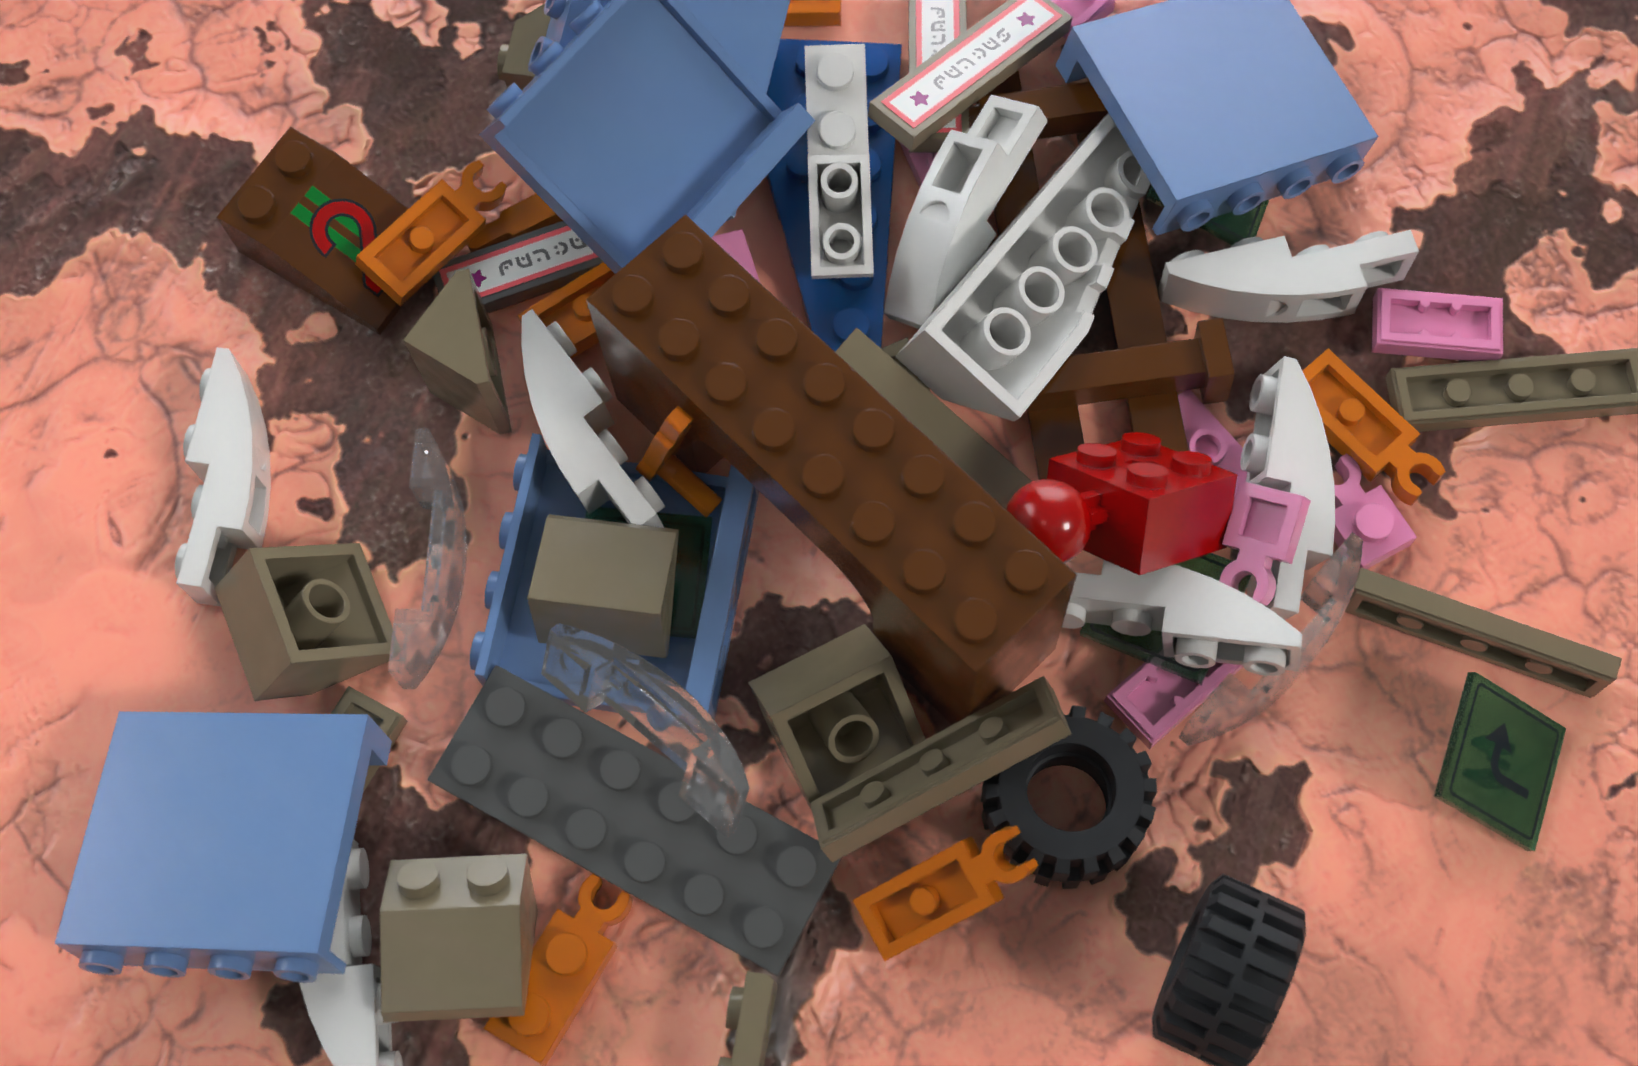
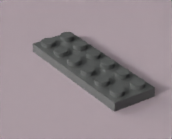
M495 665L427 779L432 784L778 977L842 860L840 858L832 863L820 849L819 841L498 665Z

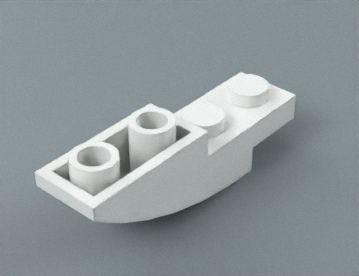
M865 44L804 46L806 110L815 120L807 130L812 279L874 277Z
M991 95L967 134L950 130L924 178L905 224L896 252L886 297L884 313L889 319L919 329L986 252L996 236V232L987 220L1048 122L1039 106Z
M1411 230L1390 235L1385 231H1376L1360 237L1354 243L1329 248L1328 245L1324 244L1314 245L1302 250L1293 257L1285 236L1263 240L1261 237H1249L1236 242L1227 249L1210 253L1192 250L1176 256L1172 261L1165 263L1157 291L1161 302L1191 312L1223 319L1276 323L1324 320L1354 314L1367 288L1404 280L1419 250Z
M529 310L522 315L521 348L524 375L534 414L543 438L559 469L589 514L610 500L628 524L664 528L657 515L660 510L665 508L660 497L643 476L632 482L620 466L628 460V457L616 439L607 430L615 424L605 405L606 402L613 398L609 389L592 367L583 373L577 368L570 358L577 352V349L556 321L546 327L534 310Z
M217 347L211 368H207L201 377L199 387L201 405L196 423L188 427L184 437L183 452L185 462L204 484L199 485L193 494L191 504L193 524L188 542L182 544L177 552L175 575L177 578L176 584L196 603L221 607L214 587L232 568L237 548H262L269 513L271 465L266 425L251 381L232 352L227 348Z
M1284 356L1265 374H1260L1254 382L1249 401L1250 410L1256 412L1254 431L1245 441L1240 466L1242 471H1247L1246 482L1305 496L1311 501L1292 564L1273 560L1270 570L1276 581V591L1272 601L1266 607L1286 620L1299 613L1305 570H1309L1333 556L1335 486L1328 441L1313 392L1297 359ZM1249 575L1247 595L1253 598L1257 582L1254 575Z
M1103 560L1101 575L1076 573V581L1062 628L1075 629L1083 627L1085 623H1095L1111 626L1115 631L1131 636L1147 635L1151 630L1162 631L1164 656L1174 657L1178 663L1185 666L1209 668L1214 666L1216 662L1243 665L1244 669L1251 673L1264 676L1281 675L1285 670L1299 672L1303 634L1274 611L1245 593L1214 578L1178 565H1171L1139 576L1106 560Z
M354 839L330 948L333 954L346 963L345 973H318L315 982H299L309 1017L322 1047L333 1066H403L400 1052L392 1051L391 1023L397 1022H383L381 1015L380 967L375 964L362 965V957L370 955L372 945L369 919L366 915H361L360 889L368 887L369 863L365 849L358 848V842Z

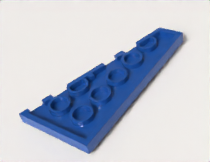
M780 39L766 95L781 111L797 103H800L806 110L804 46L865 44L868 115L870 101L900 80L902 44ZM869 117L868 142L874 277L812 279L807 131L767 175L778 219L780 220L786 240L791 266L794 269L808 326L834 351L841 346L856 328L882 348L896 139Z

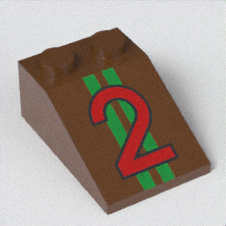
M290 127L218 214L217 219L241 254L379 335L403 306V304L399 306L355 264L356 256L409 208L338 153Z

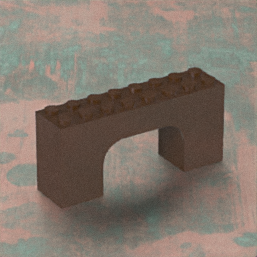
M686 214L586 299L617 400L654 436L661 428L667 416L678 405L694 418L691 423L692 426L675 456L688 469L700 473H707L722 458H725L841 570L865 601L873 617V634L891 654L898 673L952 725L1010 694L1056 649L1077 574Z

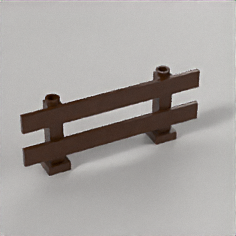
M1018 70L978 100L976 105L969 107V130L991 95L1039 106L1048 122L1037 139L1076 134L1078 146L1108 114V111L1088 78L1070 82L1067 85L1022 91ZM1032 148L994 208L998 237L1040 190ZM1138 202L1132 219L1135 221L1128 238L1120 245L1112 265L1114 271L1105 289L1116 349L1069 356L1027 408L1038 480L1047 479L1049 458L1076 452L1078 446L1084 444L1078 405L1126 399L1132 432L1149 433L1159 437L1162 446L1175 451H1189L1177 391L1200 388L1203 405L1228 401L1235 373L1223 318L1197 321L1194 339L1167 342L1140 202Z

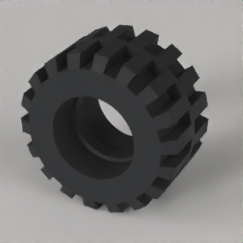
M1072 705L1069 715H1064L1072 733L1071 735L985 780L982 786L981 802H983V811L981 817L984 830L989 829L992 834L1007 826H1018L1021 833L1005 843L1003 852L1011 859L1010 863L1013 865H1020L1035 858L1038 867L1032 873L1036 875L1034 883L1048 887L1050 881L1062 882V889H1077L1080 882L1089 880L1090 884L1093 885L1105 880L1111 871L1115 870L1117 872L1144 839L1156 807L1152 806V801L1157 794L1156 778L1148 777L1147 772L1152 762L1146 750L1137 754L1133 748L1137 737L1127 727L1120 734L1110 728L1114 720L1113 717L1101 712L1097 721L1086 718L1087 707ZM1052 766H1071L1084 771L1096 781L1102 790L1106 803L1104 817L1099 824L1083 831H1063L1048 825L1035 813L1029 802L1027 788L1031 778L1039 771Z
M1226 874L1220 875L1209 884L1186 927L1161 987L1152 1015L1153 1038L1212 1066H1248L1266 1040L1295 974L1306 936L1305 911Z

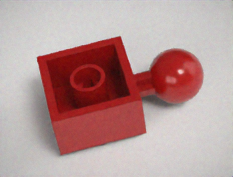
M1129 432L1123 434L1120 441L1108 444L1085 443L1079 445L1076 452L1049 458L1047 479L1035 480L1021 487L1011 497L1006 510L1064 563L1075 558L1083 550L1140 576L1227 548L1222 542L1233 509L1238 474L1212 465V458L1206 454L1194 451H1175L1162 446L1161 439L1155 435Z

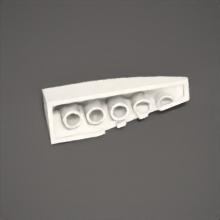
M1109 113L1036 193L895 356L942 400L1015 422L1022 416L1089 332L1095 317L1092 314L1100 293L1109 284L1114 271L1112 265L1120 245L1128 238L1135 221L1132 219L1140 198L1146 194L1150 185V181Z

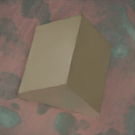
M469 268L458 270L403 341L431 394L498 434L510 433L512 429L493 325Z
M549 514L546 518L527 596L538 643L667 658L669 654L679 530Z

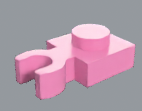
M1348 454L1341 456L1335 465L1344 483L1334 485V541L1357 574L1360 568L1368 569L1411 546L1417 536L1382 485L1365 493L1360 486L1361 470L1359 465Z
M1241 481L1222 542L1228 548L1239 550L1237 560L1232 561L1224 568L1219 581L1238 590L1239 582L1243 577L1254 575L1257 586L1253 593V599L1267 606L1272 601L1276 591V581L1273 573L1270 571L1273 560L1292 564L1311 501L1305 496Z

